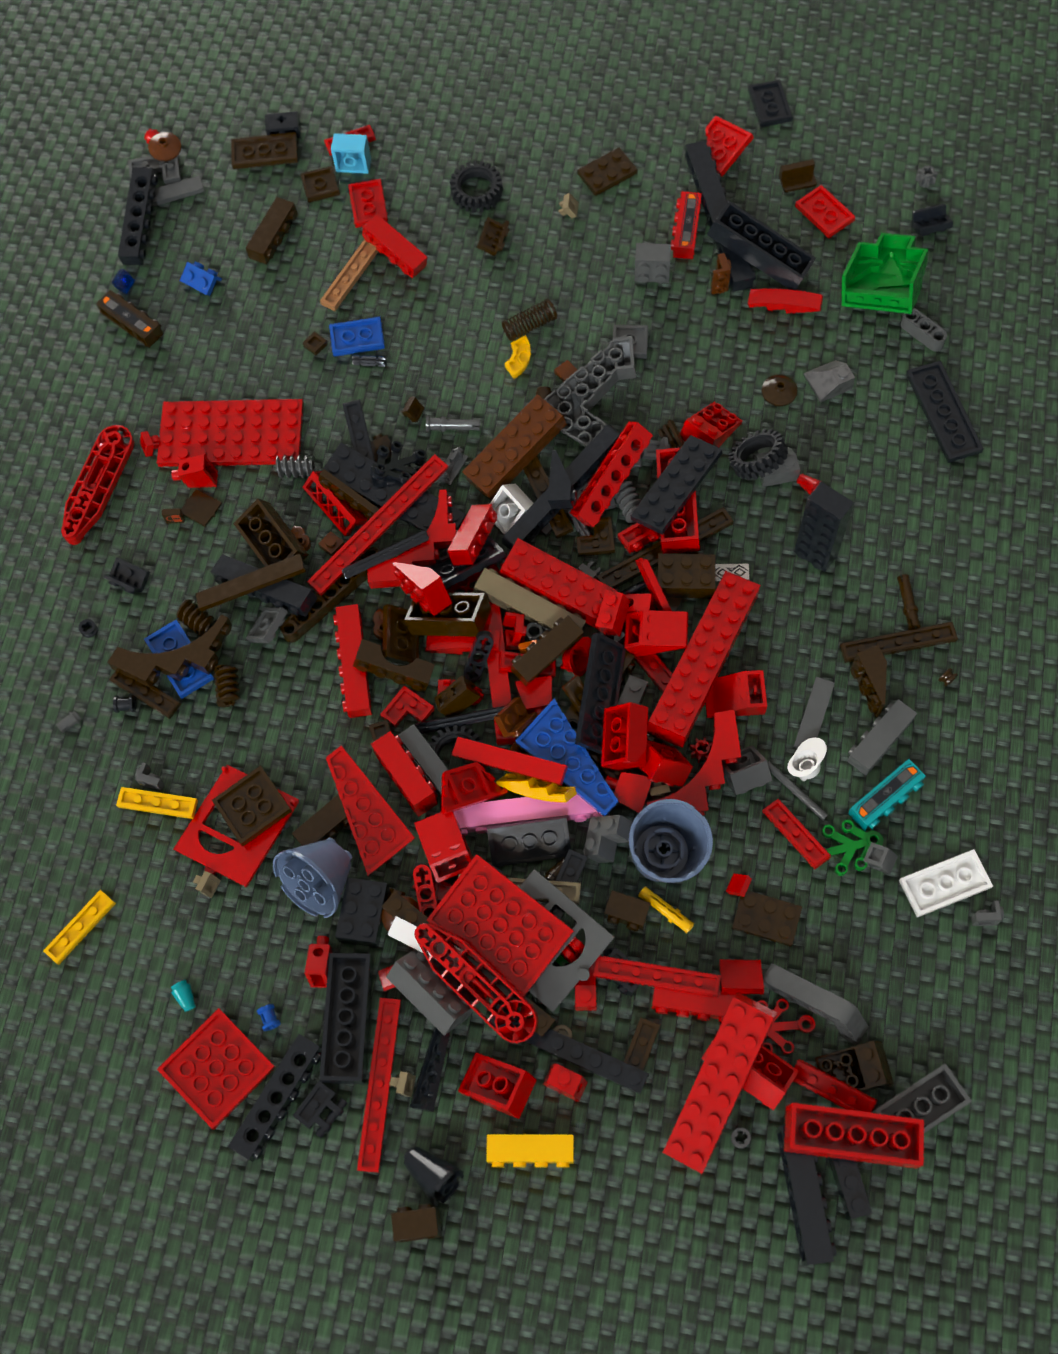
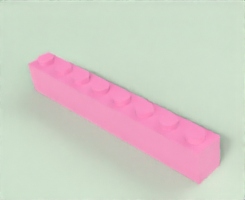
M577 794L567 803L522 797L482 802L453 811L464 836L470 832H476L477 834L487 833V827L552 817L566 816L567 821L584 822L590 817L602 816Z

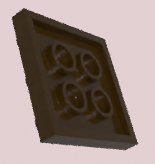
M261 765L212 799L242 846H245L292 812Z

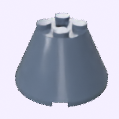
M329 837L326 840L281 851L273 860V871L275 877L279 875L283 883L280 886L282 890L298 907L313 916L320 914L324 915V918H328L338 908L351 869L350 860L352 855L349 851L343 850L333 838Z

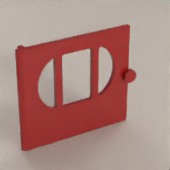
M226 765V767L223 766L221 768L223 772L196 812L194 819L191 820L175 845L174 850L206 866V872L213 875L217 872L247 888L297 807L299 799L278 789L292 812L245 846H242L239 842L204 825L215 807L212 799L248 775ZM203 831L231 845L234 849L223 854L208 852L200 842L199 833Z

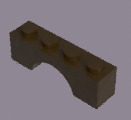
M364 639L361 641L353 667L362 672H371L379 678L391 679L397 684L411 686L417 691H426L435 664L416 658L408 665H394L384 658L381 652V645Z

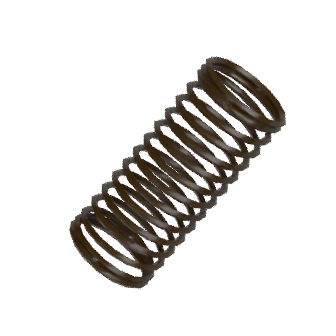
M545 299L544 302L541 301V303L534 305V307L531 306V308L524 310V312L517 313V315L510 317V319L507 318V320L502 321V327L507 338L513 342L516 340V337L519 338L523 334L526 335V332H533V329L540 328V325L543 326L547 322L550 323V320L557 319V312L553 303L549 299ZM548 304L550 305V307H551V309H552V311H553V313H554V316H553V314H552V312H551V310H550ZM543 309L545 310V312H546V314H547V316H548L549 321L547 320V318H546V316H545V314H544V312H543ZM539 310L541 311V313H542V315H543V317H544V319H545V322H544V320L542 319ZM536 312H537V314L539 315L542 324L540 323V321H539V319H538V317H537V315H536ZM533 314H534V316H535V318H536V320H537V322H538V325H537V323H536L535 320H534ZM530 317L532 318L535 327L533 326V324H532V322H531V320H530ZM526 318L528 319V321H529V323H530V325H531V328L529 327Z

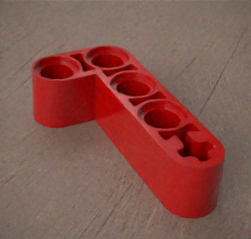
M422 864L414 868L413 878L419 911L426 916V913L429 910H434L439 902L433 872L428 866ZM422 871H425L427 873L425 875V881L427 884H424L423 879L420 877V875H422ZM430 890L432 892L431 897L424 900L422 898L423 892Z

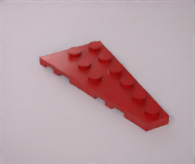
M341 745L328 755L326 760L358 846L361 859L363 860L367 876H370L411 843L415 837Z

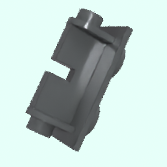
M460 447L451 451L445 461L448 469L438 478V480L448 485L452 484L468 459V456L462 454L463 450Z

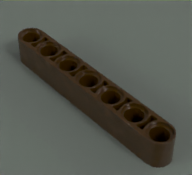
M370 547L356 562L379 552V549ZM367 570L348 579L342 575L322 596L316 593L317 600L306 616L308 617L307 620L301 621L305 616L300 614L298 616L294 614L289 616L280 627L285 640L290 643L298 641L368 579ZM317 605H322L320 608L315 609ZM290 629H294L292 633H287Z

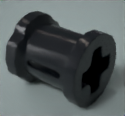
M135 695L122 698L114 696L113 709L115 713L129 710L131 712L136 711L137 701Z

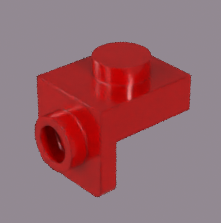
M505 612L503 626L514 627L512 643L520 644L521 638L525 637L527 626L524 625V614Z

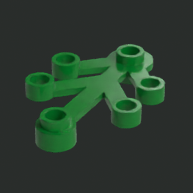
M844 820L841 829L845 833H852L860 838V840L853 841L836 832L832 825H825L822 829V835L825 838H831L841 843V845L826 848L825 850L831 856L845 853L841 862L835 867V873L838 876H844L847 873V866L856 849L864 848L861 857L857 858L854 862L855 869L863 871L867 867L863 860L871 844V837L876 838L877 842L875 844L883 845V837L879 832H865L855 827L851 820ZM844 824H849L851 829H846ZM825 829H830L832 833H825ZM862 861L864 867H859L857 862ZM839 866L844 867L845 871H844V872L838 871V867H839Z

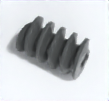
M277 455L276 470L278 476L284 478L286 475L287 478H291L293 475L294 478H298L300 474L301 478H305L307 474L309 477L315 471L314 455H312L311 460L308 459L307 455H305L304 460H301L300 455L297 456V460H294L293 455L290 456L289 460H287L286 455H283V459L280 460Z
M632 481L622 483L619 492L614 495L628 523H635V521L631 520L630 515L642 501L638 499L639 494L635 493L636 488L632 487Z

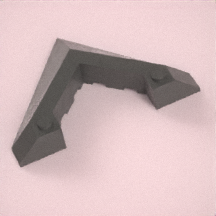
M633 337L614 338L604 350H600L595 354L589 363L584 367L581 366L556 391L554 390L544 398L546 402L564 416L567 425L560 432L585 447L607 425L589 411L618 380L636 378ZM641 455L639 461L632 468L641 467Z

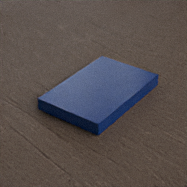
M380 317L329 324L334 357L385 349Z

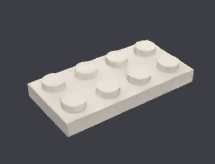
M974 849L899 879L917 918L993 887Z

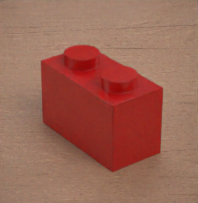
M605 590L595 627L603 634L620 637L630 600L623 593Z

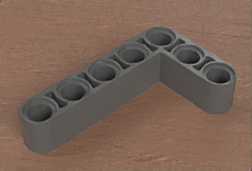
M771 964L764 974L763 983L766 988L830 1020L846 1040L855 1045L860 1043L869 1026L855 1005L775 964Z

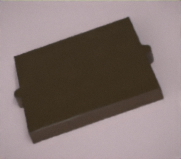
M195 489L189 499H186V503L181 508V511L185 517L206 527L210 520L216 516L215 513L221 507L222 502Z

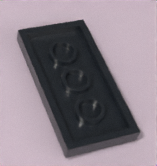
M489 535L473 565L453 566L450 557L429 568L441 577L447 590L452 585L466 580L469 576L483 571L484 568L498 563L506 555Z
M566 816L487 827L491 860L494 867L566 857L569 849L571 850Z

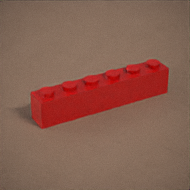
M358 604L336 607V614H333L335 626H338V631H335L336 642H339L340 648L337 649V656L342 664L339 666L340 677H343V683H340L342 695L345 694V701H342L343 711L347 712L349 718L372 715L368 672H362L353 667L362 639H364L361 611Z

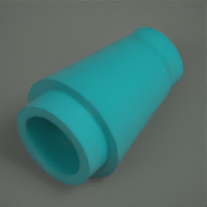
M182 980L171 986V994L184 1012L196 1007L190 983Z

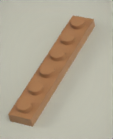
M364 239L321 298V305L333 311L337 310L378 253L373 244L368 243Z

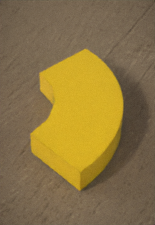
M526 335L511 342L513 354L505 363V368L513 379L525 371L530 361L531 348Z

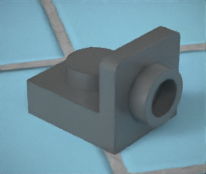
M142 763L141 767L136 771L135 780L142 787L162 792L165 785L160 777L150 773L151 769L147 763Z
M999 900L994 901L990 905L991 912L990 910L977 911L971 918L972 926L998 925L1004 918V910L1000 906Z

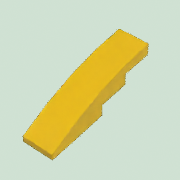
M506 773L496 781L500 787H505L511 792L549 802L567 803L577 794L575 787H558L557 784L516 773Z

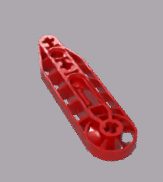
M122 425L109 426L98 435L65 503L61 533L64 539L71 545L79 544L84 535L101 518L131 455L134 439L130 431ZM130 437V442L125 444L123 438Z
M423 923L417 926L414 933L415 938L432 970L500 1037L508 1042L520 1043L527 1041L534 1035L538 1026V1016L533 1006L463 939L432 924ZM423 930H429L428 933H427L428 936L431 937V938H436V939H434V940L432 941V940H431L430 938H428V937H423V936H424ZM452 938L460 941L466 947L462 953L450 942ZM440 942L445 945V951L442 954L437 951V945ZM469 950L481 961L477 967L465 957ZM434 958L446 968L443 974L436 969L432 961ZM451 958L459 959L457 962L459 966H453L454 961ZM484 965L497 976L492 982L480 971ZM449 973L461 983L458 989L445 978ZM476 976H478L498 996L496 999L490 994L491 992L487 988H485L477 978H475ZM499 979L512 991L508 996L495 985ZM472 981V983L476 985L484 993L486 997L489 996L493 1000V1002L490 1003L476 988H474L470 984V982ZM464 987L477 998L473 1004L460 992ZM515 994V995H516L517 997H519L521 1000H518V999L510 1000V999H511L512 996ZM502 1000L504 1004L497 1009L496 1006ZM479 1002L492 1013L489 1018L485 1017L475 1007ZM519 1003H522L521 1011H517ZM505 1007L510 1014L507 1015L503 1011V1008ZM494 1017H495V1025L491 1022V1020H492ZM513 1017L520 1018L518 1021L520 1023V1026L519 1024L514 1026L513 1023L515 1020L513 1019Z

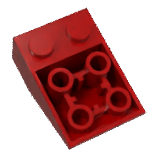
M714 401L688 418L680 435L685 442L692 435L716 447H720L738 428L742 420Z
M398 562L393 563L396 570L394 574L402 583L400 585L401 589L405 594L409 593L415 603L419 602L425 612L429 611L435 616L452 604L441 577L431 568Z
M642 610L627 613L625 649L635 657L687 648L688 612Z
M742 671L718 677L705 702L707 718H714L713 714L715 712L735 710V716L765 715L767 698L764 671Z
M439 812L414 823L437 883L461 874L471 862L473 856L454 812L442 815V812Z

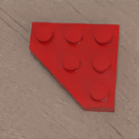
M717 116L705 128L707 147L710 146L711 158L716 162V172L723 177L754 138L752 133Z

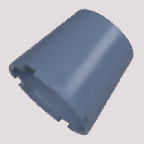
M664 799L649 804L636 816L630 828L629 848L634 865L644 877L652 881L677 883L688 880L703 869L712 852V832L707 820L694 806L681 800ZM661 846L664 847V850H667L665 854L659 852Z

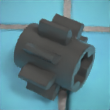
M925 165L922 169H918L915 181H918L919 186L928 188L931 184H935L938 172L934 171V167Z

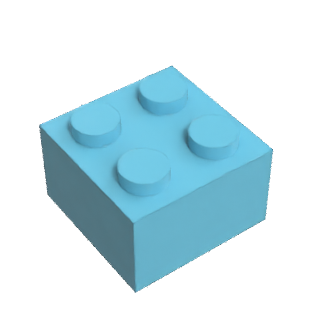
M334 133L331 152L336 172L369 174L371 154L367 135Z

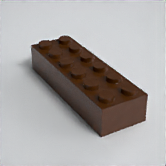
M537 394L462 471L466 480L492 501L501 486L510 484L523 468L567 425L564 416Z

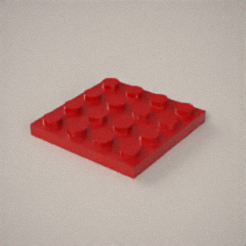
M218 1008L157 1070L211 1129L215 1130L276 1067Z

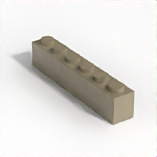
M484 568L473 589V593H485L488 601L509 612L524 614V620L529 623H538L550 630L555 627L553 624L562 617L564 619L568 615L581 629L586 622L579 614H572L566 611V608L562 605H555L549 602V599L545 596H538L532 593L531 589L517 585L514 580L500 576L493 569L488 570Z

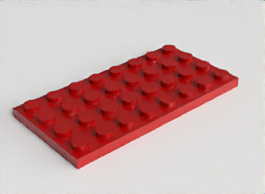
M303 399L163 402L157 465L158 467L179 466L180 460L205 454L214 466L276 465L277 455L280 460L283 459V455H286L287 460L290 459L291 455H293L294 460H297L301 449Z

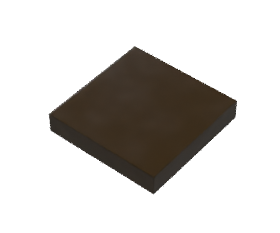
M332 166L300 174L308 203L340 195Z

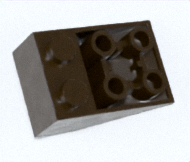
M879 645L858 652L850 669L853 678L857 679L861 694L868 701L867 705L870 712L874 713L876 718L879 717L885 705L887 661Z
M871 1041L815 1057L818 1069L861 1092L894 1084L882 1041Z

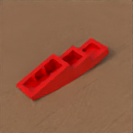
M750 289L748 305L749 308L766 306L768 311L785 309L787 314L821 311L823 295L789 289Z
M486 630L493 635L494 644L491 651H499L501 631ZM427 636L425 652L463 655V652H470L476 637ZM488 638L482 640L481 647L484 648L485 641H488Z

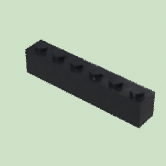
M222 554L211 570V573L215 577L214 580L218 584H222L259 568ZM283 580L246 594L252 598L254 596L258 597L264 603H273L277 608H285L296 616L300 614L305 617L317 600L311 589L289 580Z

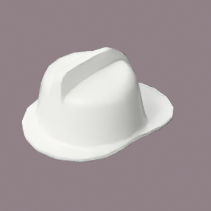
M815 737L802 742L788 762L787 769L789 773L799 777L802 781L817 776L821 769V762L827 752L825 742Z

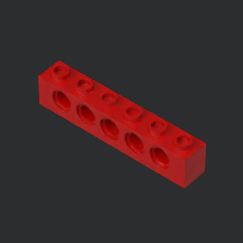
M629 421L578 498L574 508L569 512L584 525L594 527L600 521L604 510L610 506V501L619 492L621 484L630 475V470L634 464L639 461L641 453L650 444L653 435L639 422Z

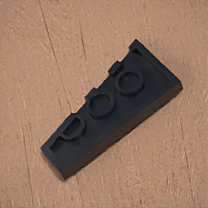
M434 1027L410 1108L434 1112L447 1044L450 1040V1032L444 1036Z

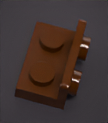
M517 697L509 702L493 718L504 737H518L538 714L537 712L528 713L521 698Z

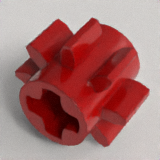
M696 738V745H690V750L694 751L691 753V758L695 757L698 759V763H700L701 760H707L712 743H708L706 738L700 741Z

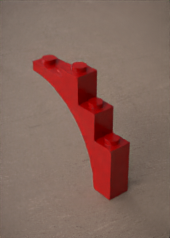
M447 489L439 490L435 517L426 531L429 540L405 551L395 558L367 569L368 584L371 589L400 587L402 583L394 574L396 571L393 566L394 562L430 567L440 559L439 549L449 548L458 530L456 524L453 523L452 513H449V507H452V496H448Z
M735 710L715 712L713 714L714 735L707 760L698 774L677 792L662 799L646 802L647 806L659 800L676 799L694 806L702 816L705 815L704 811L709 810L705 787H709V790L721 789V785L725 784L722 761H725V764L737 763V759L741 758Z

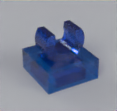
M119 269L111 284L125 294L128 293L135 279L125 269Z

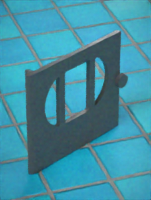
M534 869L520 885V888L535 900L549 899L548 904L545 906L546 909L550 911L555 905H558L577 922L573 928L574 933L529 991L554 1012L579 980L586 981L589 979L590 972L588 969L615 937L544 878L539 871ZM583 928L585 932V947L580 957L569 965L562 967L553 966L554 961Z

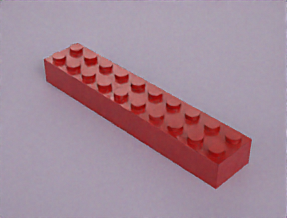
M725 571L648 721L647 733L679 747H684L758 597L761 585Z

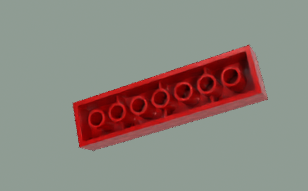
M740 993L733 997L665 1146L664 1154L701 1174L704 1172L778 1012Z

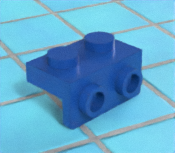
M195 261L194 264L187 262L180 281L210 296L216 280L221 281L222 278L217 276L218 272L209 268L207 271L204 269L203 264Z

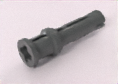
M426 416V432L430 430H441V432H444L446 429L480 431V419H446L445 416H441V418Z

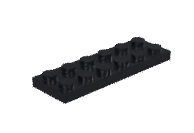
M941 360L907 370L906 376L947 462L982 453L984 448Z
M690 435L630 515L631 520L663 535L720 458L722 449Z
M594 633L592 634L575 744L602 755L604 709L618 705L626 649L625 645L602 634Z

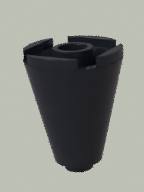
M419 1147L410 1148L404 1155V1165L431 1204L436 1207L439 1206V1201L445 1203L459 1187L457 1183L458 1178L463 1179L464 1174L459 1167Z

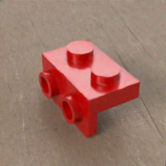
M635 523L618 533L617 537L630 554L634 551H640L649 542L657 541L660 533Z

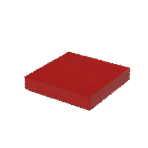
M719 959L722 994H764L761 960Z

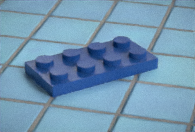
M177 620L144 638L152 653L172 651L191 643ZM191 666L189 667L188 674L181 681L167 675L181 699L214 680L211 673L208 675Z

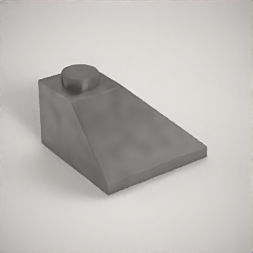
M837 360L804 373L806 380L820 402L852 390L855 376L848 365Z

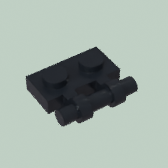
M318 1081L293 1117L310 1130L317 1123L320 1127L315 1134L322 1138L326 1132L329 1133L332 1129L331 1125L336 1118L343 1114V1109L348 1102L341 1098L337 1104H334L332 1100L337 1094ZM329 1107L332 1111L325 1120L321 1119L320 1116Z

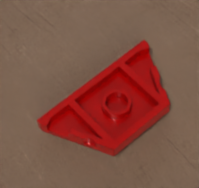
M479 762L447 770L442 773V815L504 796L508 791L505 787L502 789L494 782L495 778L486 772Z

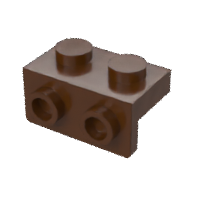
M725 253L718 254L716 270L712 273V295L728 291L731 262L726 258Z

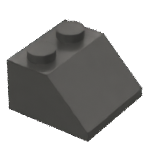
M789 447L787 449L788 454H786L787 459L783 460L784 463L782 465L778 464L779 468L777 470L772 469L773 473L771 474L766 472L765 477L762 478L759 475L762 487L796 481L798 479L800 466L796 453ZM768 452L754 454V460L762 458Z
M753 745L740 750L741 758L737 759V763L725 764V761H722L724 777L728 786L736 795L744 794L750 789L764 786L772 781L767 760Z

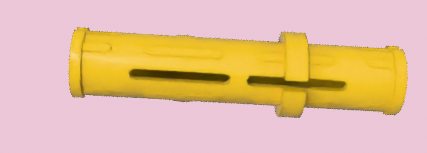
M647 886L640 891L638 897L651 903L654 909L668 918L669 923H674L686 934L692 929L695 923L680 913L681 910L673 908Z

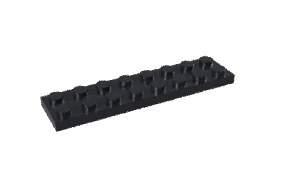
M342 442L323 468L363 498L380 508L404 485L400 481L389 477L383 480L373 478L371 466L376 462ZM425 491L399 519L420 531H427L435 517L439 498ZM452 506L449 507V513H452L453 523L456 524L458 530L466 514Z

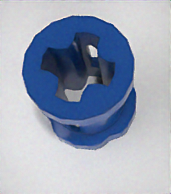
M274 1004L263 1006L257 1010L264 1025L262 1027L263 1031H269L281 1025L280 1020H277Z

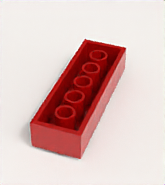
M680 448L656 450L657 479ZM696 490L663 535L660 534L663 554L700 551Z
M517 538L499 572L500 576L510 578L517 585L531 589L532 593L538 596H545L549 599V602L555 605H562L566 608V611L572 614H579L586 621L585 623L596 628L595 624L605 590L618 592L616 589Z
M791 1103L786 1106L784 1152L918 1168L924 1166V1120Z

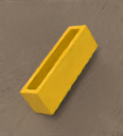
M487 1134V1163H492V1167H505V1163H513V1167L518 1168L526 1167V1163H535V1167L538 1168L548 1167V1163H556L558 1168H568L569 1164H574V1136Z

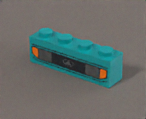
M908 759L852 806L848 815L864 831L869 827L871 829L875 828L881 822L879 819L883 815L889 816L895 810L894 806L898 802L903 804L910 797L908 794L911 791L917 792L924 785L923 780L926 775Z

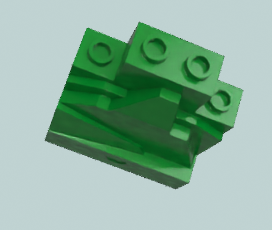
M881 233L876 244L858 242L842 275V306L912 314L922 287V278L928 262V249L915 248L916 236Z

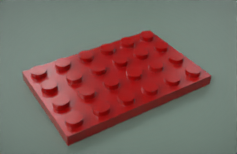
M478 854L471 860L426 920L430 924L463 939L523 997L531 990L574 933L572 928ZM454 938L451 939L463 951L466 949L460 941ZM470 950L467 952V954L470 955L473 959H475L479 964L481 963V961Z

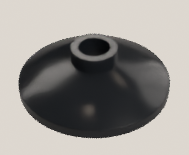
M643 580L620 593L624 595L642 594L641 591L647 585Z

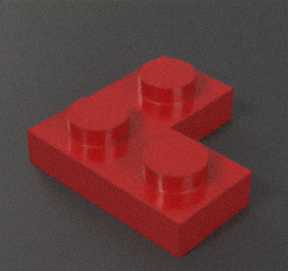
M403 686L380 716L384 720H388L394 727H397L407 714H410L420 722H425L435 708L406 686Z

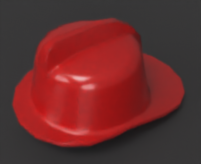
M582 637L574 646L568 648L562 655L561 669H565L579 677L583 676L587 670L592 639Z

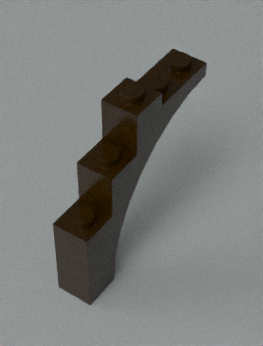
M221 615L215 624L201 637L188 645L172 651L139 653L117 647L107 663L113 670L150 688L159 680L160 673L181 681L188 674L190 666L210 675L212 670H215V666H218L219 658L215 652L221 648L223 639L231 632L232 624L228 617Z

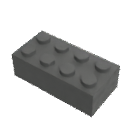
M416 949L397 960L386 976L444 1036L467 1020L474 1011L432 970L424 953ZM435 959L432 960L436 969L443 974L446 971L443 966ZM450 974L445 977L457 989L460 987L461 984ZM465 988L460 991L472 1004L476 999Z
M945 1063L875 1109L872 1113L923 1119L925 1133L972 1101Z

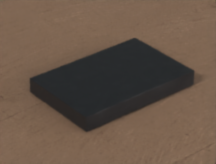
M780 80L748 86V92L760 127L792 121L793 116Z

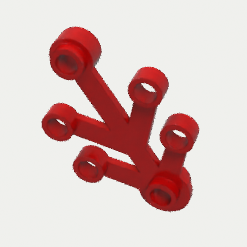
M782 998L776 1002V1007L773 1009L778 1013L767 1036L781 1047L782 1053L789 1055L794 1051L793 1043L786 1041L775 1031L800 1030L802 1033H810L815 1028V1020L809 1015H804L799 1021L775 1022L779 1015L789 1007L788 1001ZM764 1000L757 1001L758 1003L764 1004V1006L768 1007V1004ZM784 1002L786 1004V1008H779L778 1003ZM802 1022H808L810 1027L805 1029L802 1026ZM764 1042L763 1046H768L770 1051L773 1052V1046L768 1042ZM789 1044L791 1051H785L784 1045Z

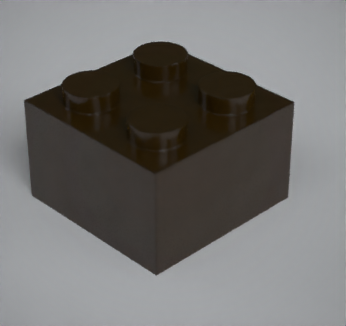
M432 1204L418 1205V1210H412L410 1207L396 1208L397 1212L391 1213L393 1241L401 1243L442 1237L440 1210Z

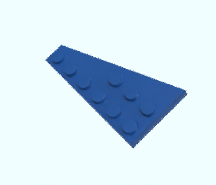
M553 699L515 742L530 756L567 765L568 768L563 783L568 787H575L578 796L602 816H607L618 804V800L602 777L586 748L575 744L576 732L569 724L556 700Z

